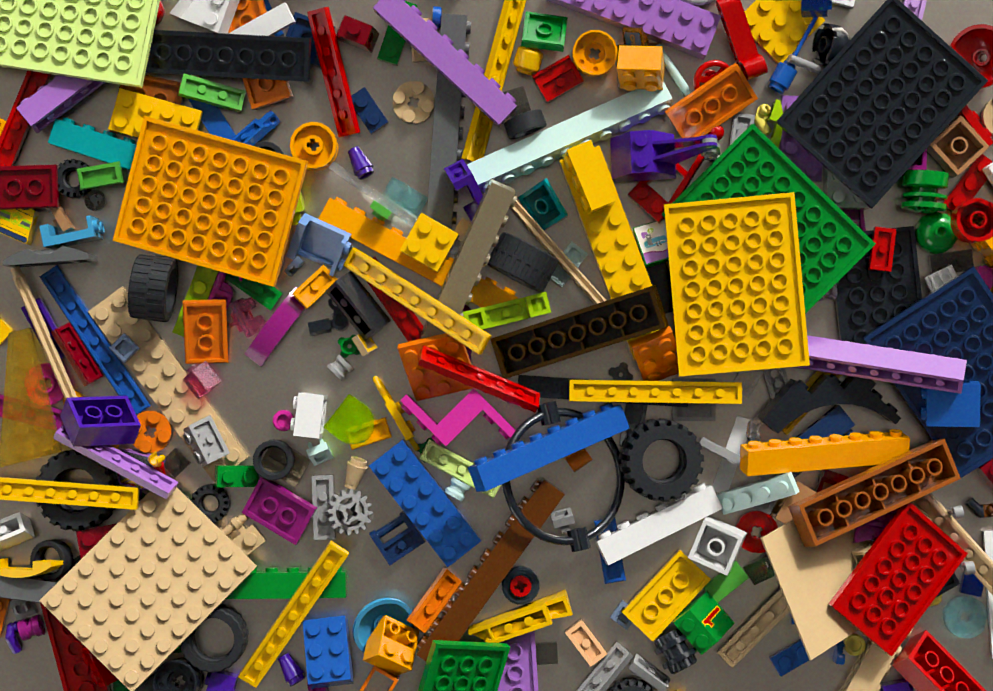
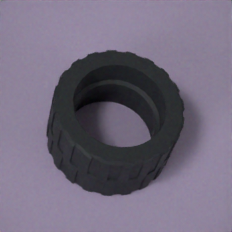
M502 232L490 254L487 265L510 279L542 293L559 261L540 248L512 234Z
M139 254L136 257L128 287V312L131 318L158 322L169 321L174 310L178 286V265L175 259Z
M220 604L205 620L217 618L229 625L234 634V644L228 654L219 658H213L201 652L195 641L196 629L180 646L186 661L200 671L214 673L230 668L246 650L249 635L246 627L247 624L239 612L237 613L232 607H227L223 604Z

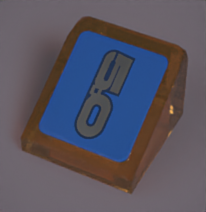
M623 27L624 46L648 45L649 40L642 28Z

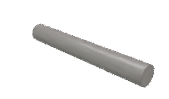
M792 54L787 58V62L820 74L825 68Z

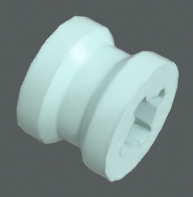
M452 477L450 486L446 487L444 492L463 502L464 494L471 486Z

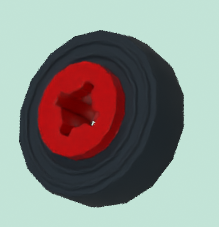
M524 566L512 568L502 581L504 596L510 602L517 605L533 601L540 589L536 573Z

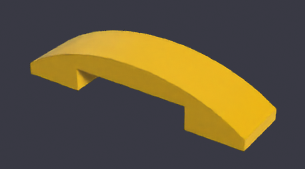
M0 558V576L23 578L46 574L61 567L63 560L33 561L32 568L8 567V558Z

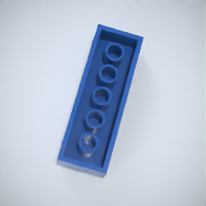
M404 439L369 465L373 473L447 567L482 541L481 537Z

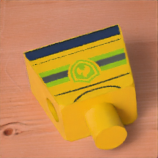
M33 209L0 210V233L27 245H32L39 212Z

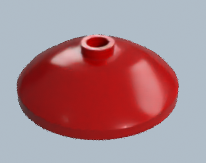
M987 24L969 26L958 33L950 46L988 80L982 88L990 87L993 85V26ZM986 55V61L981 62V57Z

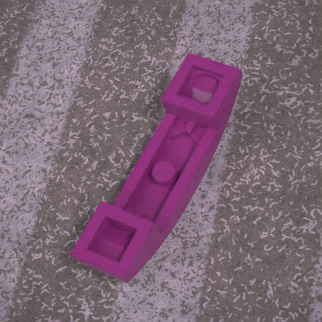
M297 287L281 303L245 352V355L260 367L270 357L275 347L297 318L305 311V307L292 295Z

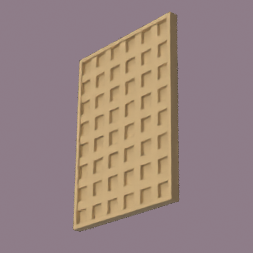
M178 488L174 490L167 500L150 491L138 503L137 510L131 509L39 601L130 691H135L257 568V565Z

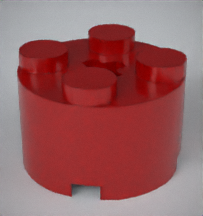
M973 198L960 203L952 211L950 216L951 229L960 241L978 243L993 237L992 202L982 198ZM977 218L978 222L973 224L972 220Z

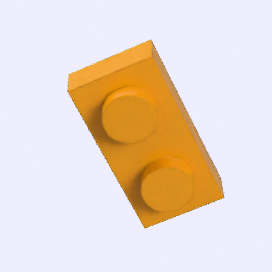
M324 264L292 293L306 310L338 280L335 276L329 275L330 271Z

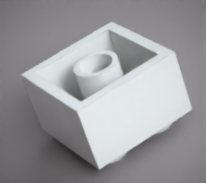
M300 392L297 397L294 396L293 409H296V416L291 419L290 430L294 431L293 436L318 439L323 437L328 395Z
M707 516L703 520L688 558L724 575H728L732 570L747 532L714 517Z

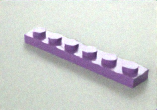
M64 424L55 432L53 439L166 500L177 488L178 481L111 445L73 447Z

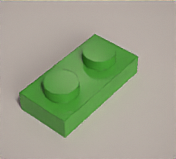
M375 200L370 205V208L373 209L371 214L381 221H385V219L391 221L395 215Z

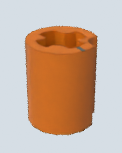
M585 448L565 457L574 473L593 460Z

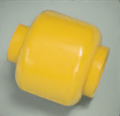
M519 46L513 64L517 67L516 71L532 75L540 70L544 55L537 48Z

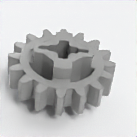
M348 489L347 494L344 490H340V496L333 494L334 501L327 502L331 509L325 510V512L331 515L327 518V521H333L331 528L335 529L338 527L337 532L341 534L345 530L346 535H350L351 530L354 534H359L358 528L365 530L364 523L371 522L367 516L373 514L372 511H368V507L372 504L365 503L368 497L366 495L360 497L361 491L358 490L353 494V489ZM350 498L347 503H340L343 499ZM359 504L362 507V513L359 510ZM347 508L353 512L352 515H348L345 512ZM336 511H338L340 516L339 521L336 516ZM358 520L356 524L348 526L352 521Z

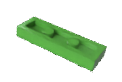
M183 74L178 96L240 113L246 91Z

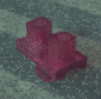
M253 297L241 298L229 304L233 311L230 313L233 322L229 323L230 328L236 325L239 332L244 331L247 338L260 332V329L266 324L263 316L253 317L250 311L256 307Z

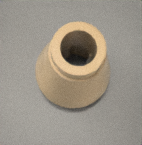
M352 456L350 461H347L345 487L353 490L357 489L368 468L366 460Z

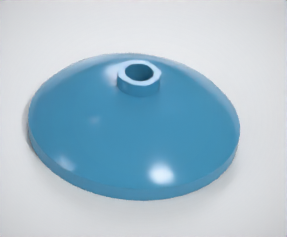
M381 598L366 605L358 613L353 624V638L358 648L365 652L366 642L379 622L377 621L385 615L415 629L407 621V618L412 613L409 606L396 598Z

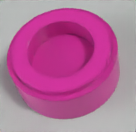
M280 410L273 417V425L279 431L290 430L291 419L294 416L290 411Z

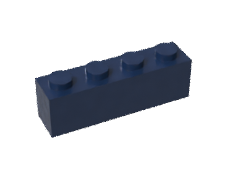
M835 405L795 438L809 439L810 436L824 438L829 437L831 434L848 436L853 432L851 428L855 424L840 405ZM801 471V472H792V475H793V477L795 478V477H797L799 474H801L803 471Z

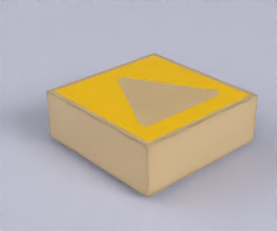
M357 334L352 338L362 356L378 348L372 337L365 341L360 334Z

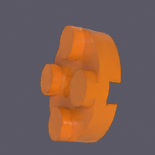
M144 411L138 414L137 418L141 426L133 445L144 453L159 452L166 448L170 442L173 428L164 414L157 411ZM148 426L156 428L153 438L145 433Z

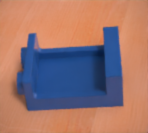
M979 381L963 383L961 394L921 387V399H925V407H921V420H925L926 426L980 427L981 384Z

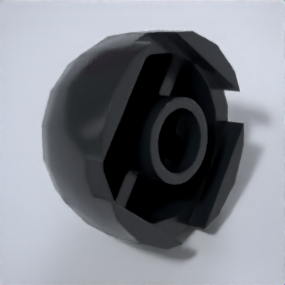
M824 23L822 24L824 25L823 29L819 28L816 31L812 45V52L816 51V58H813L814 62L821 66H827L850 41L849 34L844 28L835 24Z

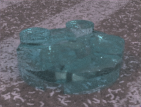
M970 595L954 597L943 609V620L946 628L958 637L973 638L978 636L985 628L984 625L988 617L987 610L980 600ZM962 612L970 613L968 622L960 620Z

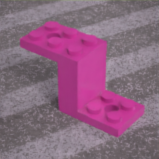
M474 388L439 423L409 394H406L400 400L403 403L401 408L409 416L413 413L418 418L416 423L424 431L428 428L433 433L431 438L439 446L442 444L447 446L482 410L485 412L483 417L491 425L495 422L500 427L498 432L506 440L511 438L516 431Z

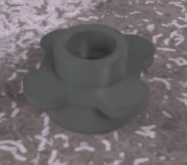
M625 362L620 363L616 368L611 367L608 373L614 380H633V375L629 372L628 364Z

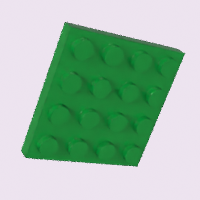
M432 640L418 691H497L511 647L507 643Z

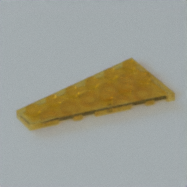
M32 328L8 334L0 441V468L63 452L61 443L53 439L57 427Z

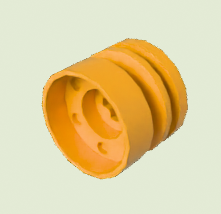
M590 30L583 33L576 40L572 50V60L576 68L582 74L589 77H599L606 74L614 66L617 59V46L614 39L608 33L601 30ZM591 49L600 52L598 54L599 59L596 60L594 57H589Z

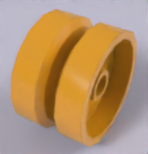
M308 122L302 124L294 131L290 140L292 156L309 161L306 169L308 171L319 172L326 170L334 164L338 157L339 145L337 138L330 128L322 123ZM314 144L319 145V147H316V151L311 149Z

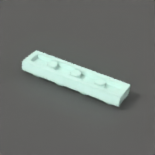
M788 472L717 494V497L723 507L721 509L722 513L726 515L796 495L800 491L792 472Z

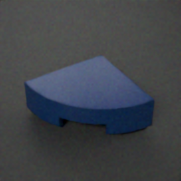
M843 641L834 646L832 660L840 665L845 664V654H843L845 644Z

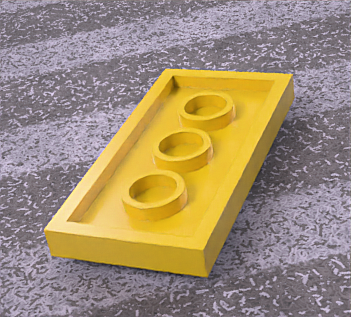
M119 88L108 129L139 138L143 118L148 116L198 130L203 112Z
M678 550L621 612L650 640L654 641L711 579L681 550Z

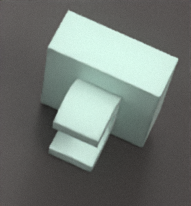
M319 438L320 444L317 446H313L311 442L308 443L309 449L306 452L314 466L334 458L332 451L322 438Z

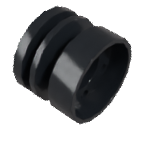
M184 657L167 661L158 667L153 676L152 685L154 691H201L204 687L205 677L203 671L191 666ZM183 676L182 680L185 681V683L180 685V681L177 680V678Z

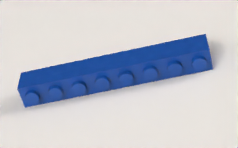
M612 402L600 406V411H588L583 413V418L579 420L577 417L565 421V426H553L548 428V433L544 435L541 433L534 434L529 437L530 441L525 443L523 440L511 444V449L505 451V448L494 451L492 453L493 456L488 459L484 456L474 460L475 464L469 466L468 470L476 492L488 491L629 429L622 405H613Z

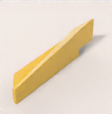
M566 589L471 625L468 627V634L484 639L485 642L499 643L552 625V619L573 615Z

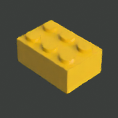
M589 140L567 149L563 161L567 170H572L574 176L571 180L575 190H580L581 192L580 202L584 211L588 210L589 214L613 205L616 199L592 141Z

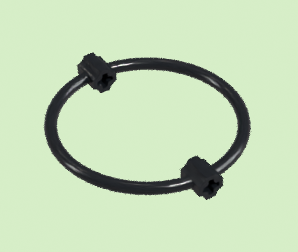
M556 401L540 404L538 413L525 420L513 433L505 451L511 449V444L518 442L531 426L540 421L541 425L545 426L561 422L560 417H577L579 420L583 418V413L573 409L557 408ZM612 436L604 439L615 463L616 490L611 507L602 521L589 531H587L586 527L567 531L568 537L548 534L538 529L524 516L515 501L511 483L508 481L502 484L506 502L513 516L525 530L545 542L555 545H570L572 552L591 548L589 540L599 535L609 526L619 510L624 494V474L620 471L619 467L621 464V459H619L620 451Z

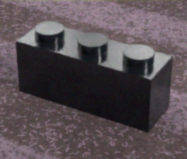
M352 271L336 280L325 291L365 341L391 321Z

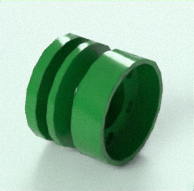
M907 170L903 174L902 186L911 188L912 192L903 193L901 197L911 199V201L901 202V208L916 213L946 211L947 205L937 201L947 200V196L938 193V190L948 188L949 173L933 170Z

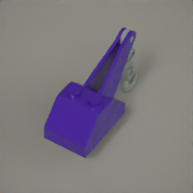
M642 130L629 131L610 138L613 183L676 179L677 163L699 154L705 160L714 162L719 157L718 155H720V144L717 143V135L675 139L674 134Z

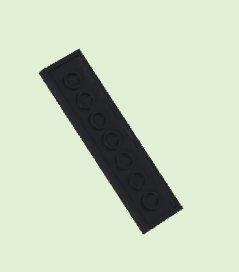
M154 29L146 72L309 82L311 38Z

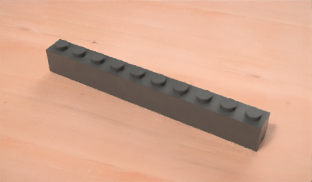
M442 13L440 35H447L453 41L452 46L457 51L462 49L469 56L470 43L466 42V34H471V22L467 21V15ZM437 70L427 216L452 229V224L457 223V212H454L453 208L454 203H458L459 191L455 190L444 168L461 160L462 148H458V141L463 140V127H460V119H464L465 106H461L462 97L466 98V96Z

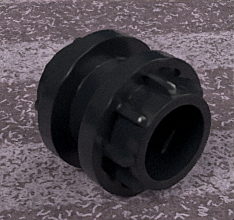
M678 628L655 641L657 649L654 651L656 655L663 653L667 662L662 666L664 670L668 668L671 674H676L697 662L695 656L697 650L695 648L689 650L685 643L687 638Z

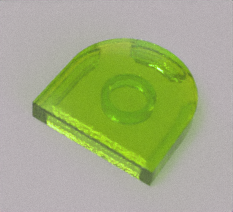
M348 394L323 428L345 444H358L365 442L374 431V417L366 405Z

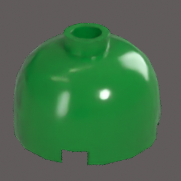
M934 212L928 213L919 219L915 225V238L920 249L935 255L945 253L954 246L957 237L951 229V217L949 215Z

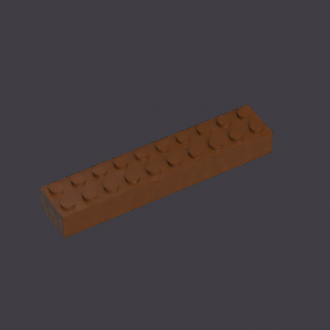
M545 478L541 480L536 479L530 487L532 493L528 498L524 496L518 504L524 516L538 529L543 526L565 495L563 491ZM513 514L506 520L505 526L507 527L503 532L499 530L493 538L492 543L494 545L492 548H486L480 556L481 563L479 566L474 565L467 574L468 581L465 584L461 582L454 594L456 596L453 601L449 599L442 609L441 613L443 615L441 618L436 617L429 628L431 632L428 636L424 634L418 641L416 655L425 662L428 658L432 640H460L535 537L519 524Z

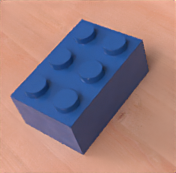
M346 616L303 620L308 686L311 689L354 684L349 626Z

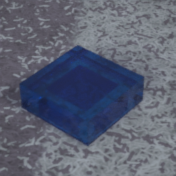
M963 571L959 592L982 597L984 585L974 574L966 575Z

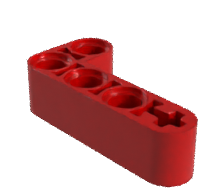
M716 0V7L721 16L720 19L735 63L738 64L747 81L768 73L765 59L761 54H758L741 0Z

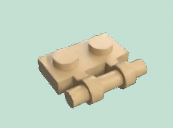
M242 513L238 517L232 518L230 520L231 523L223 529L220 528V530L229 538L228 535L237 529L241 534L231 541L247 556L264 543L266 539L254 524L248 528L243 525L249 518Z

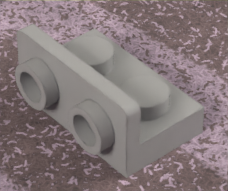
M211 415L183 429L184 439L188 445H191L194 451V459L202 467L230 453Z

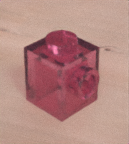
M206 361L199 366L197 363L186 370L188 374L182 379L198 400L212 391L221 382L214 369Z

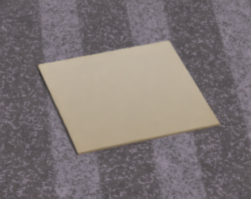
M791 520L763 536L761 540L808 658L812 660L858 631L855 626L828 603L857 566L851 551L871 541L853 543L854 528L816 547H804L794 520Z

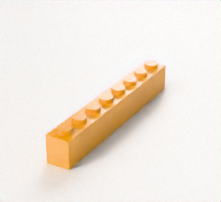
M891 429L889 432L883 433L880 431H870L869 434L853 432L848 436L831 434L829 437L824 438L820 436H810L809 439L794 437L790 438L789 441L771 439L765 443L750 441L748 444L740 445V470L746 476L879 465L909 451L910 437L904 434L902 430Z

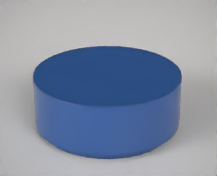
M433 6L432 22L437 28H440L442 8Z

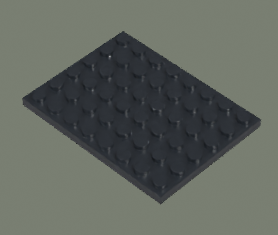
M886 0L775 123L872 209L988 80L900 0Z

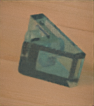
M394 177L391 178L382 193V196L416 216H419L428 201V197Z

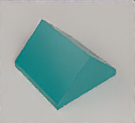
M547 178L518 197L523 208L544 231L568 217V213Z

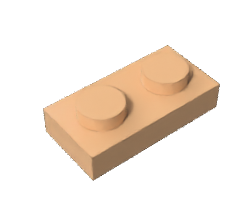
M582 619L565 631V634L590 667L607 655L605 649Z

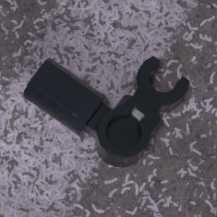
M332 299L328 300V304L334 311L331 314L333 320L326 318L308 322L310 336L330 333L332 329L345 331L348 328V319L337 306L333 305Z

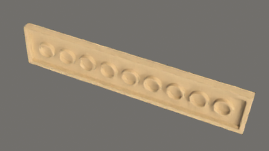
M123 286L88 311L111 344L126 333L139 346L140 349L126 364L192 453L194 451L191 445L186 443L183 429L211 415L230 452L228 455L203 467L213 482H215V465H239L249 457L149 320L130 317L128 312V292Z

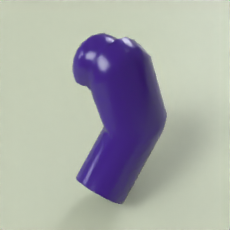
M18 621L10 622L6 628L5 641L12 654H17L22 650L16 638Z

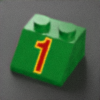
M707 590L685 607L673 621L675 626L684 634L700 655L714 646L735 624Z

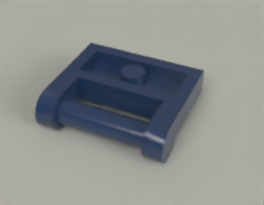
M404 511L399 513L400 516L377 531L373 530L369 533L389 566L426 542ZM405 522L408 527L386 543L382 542L381 538Z

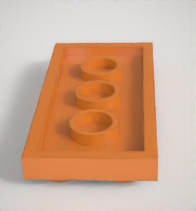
M734 63L664 112L681 138L699 137L708 134L714 127L727 121L756 101L758 97L738 64Z

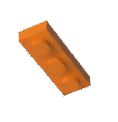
M443 568L407 618V621L425 634L462 581L448 569Z

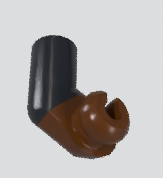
M973 497L965 502V505L978 518L993 517V503L980 505Z

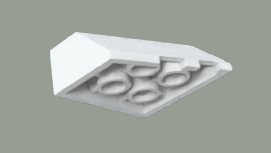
M179 0L170 14L217 33H228L240 0Z

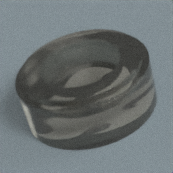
M91 190L85 195L84 202L88 209L101 211L107 204V198L103 192Z

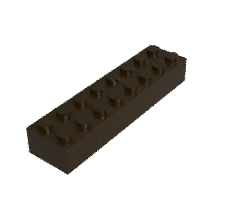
M653 285L491 338L490 340L502 377L507 379L666 328L669 324L657 287Z

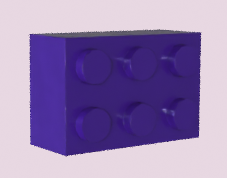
M128 396L66 398L60 416L73 447L134 444L141 426Z

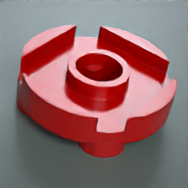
M759 510L743 514L735 525L736 528L747 532L741 547L752 553L766 552L761 538L778 528L772 516ZM754 526L756 528H762V531H760V537H757L756 535H751V532L753 531L752 528Z

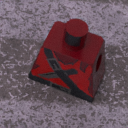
M344 15L336 37L341 42L372 53L379 37V32L367 23Z

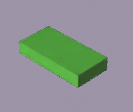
M120 161L77 169L80 190L124 183Z
M735 560L732 570L728 575L717 574L706 584L704 590H707L719 602L749 579V577Z

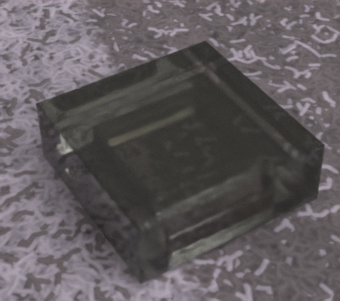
M557 642L536 643L537 665L558 664Z

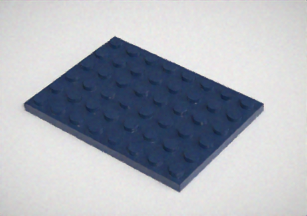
M972 266L863 337L867 344L967 360L963 383L979 381L981 384L980 427L926 426L925 420H921V407H925V399H921V387L894 383L932 440L945 439L960 478L993 459V294L975 267Z

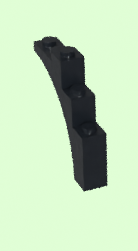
M824 373L810 388L800 379L798 381L790 379L757 417L776 433L781 432L791 421L806 412L835 404H848L868 408L893 424H897L901 419L896 414L898 410L889 402L885 404L881 400L883 396L873 389L876 383L872 379L847 376L841 383L833 374L829 376Z

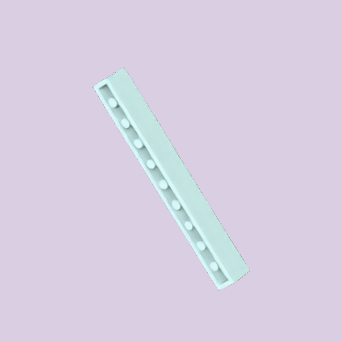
M664 82L663 90L647 91L645 89H636L467 164L483 193L490 179L502 184L511 183L521 175H529L539 167L549 166L555 160L564 158L567 149L589 140L592 143L607 140L613 134L620 131L625 132L638 123H645L658 114H666L664 111L673 106V99Z

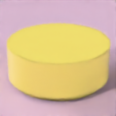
M853 633L843 641L845 644L844 649L850 655L857 656L865 650V640L858 634Z

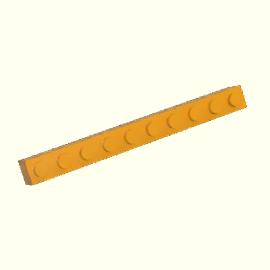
M336 197L335 200L329 198L318 218L319 220L351 233V239L442 287L454 261L453 258L448 257L437 273L400 251L406 240L402 236L404 232L395 227H392L391 230L384 227L385 222L376 217H373L372 220L365 216V211L357 207L354 209L347 207V202L339 197ZM486 276L485 280L481 278L478 285L473 286L471 290L473 296L470 302L479 307H486L515 300L518 297L515 296V291L508 287H504V289L497 287L496 284L498 282Z

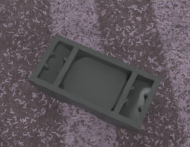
M62 246L59 249L35 251L25 249L2 261L3 266L11 268L20 266L22 268L98 262V257L78 249Z

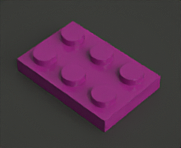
M260 477L242 513L294 545H297L317 507L274 481Z

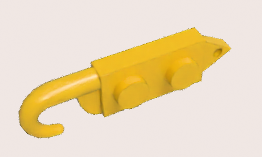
M373 376L372 380L406 441L410 442L415 451L419 450L420 448L413 434L416 429L410 419L406 421L402 414L405 411L401 408L402 405L399 401L395 403L378 376Z

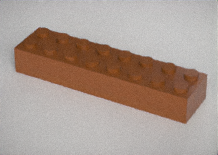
M945 439L931 440L791 504L788 508L804 547H816L961 478Z

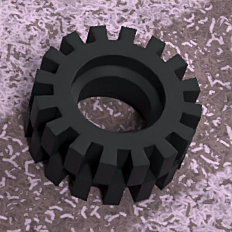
M76 159L64 160L65 162L60 163L58 168V191L70 198L86 196V193L91 192L92 189L80 190V185L71 187L68 185L66 177L69 172L89 167V165Z
M212 484L198 488L192 494V499L190 500L213 523L225 517L230 509L228 493L225 492L224 488L215 487ZM208 495H212L218 500V507L213 512L206 511L202 506L203 499Z

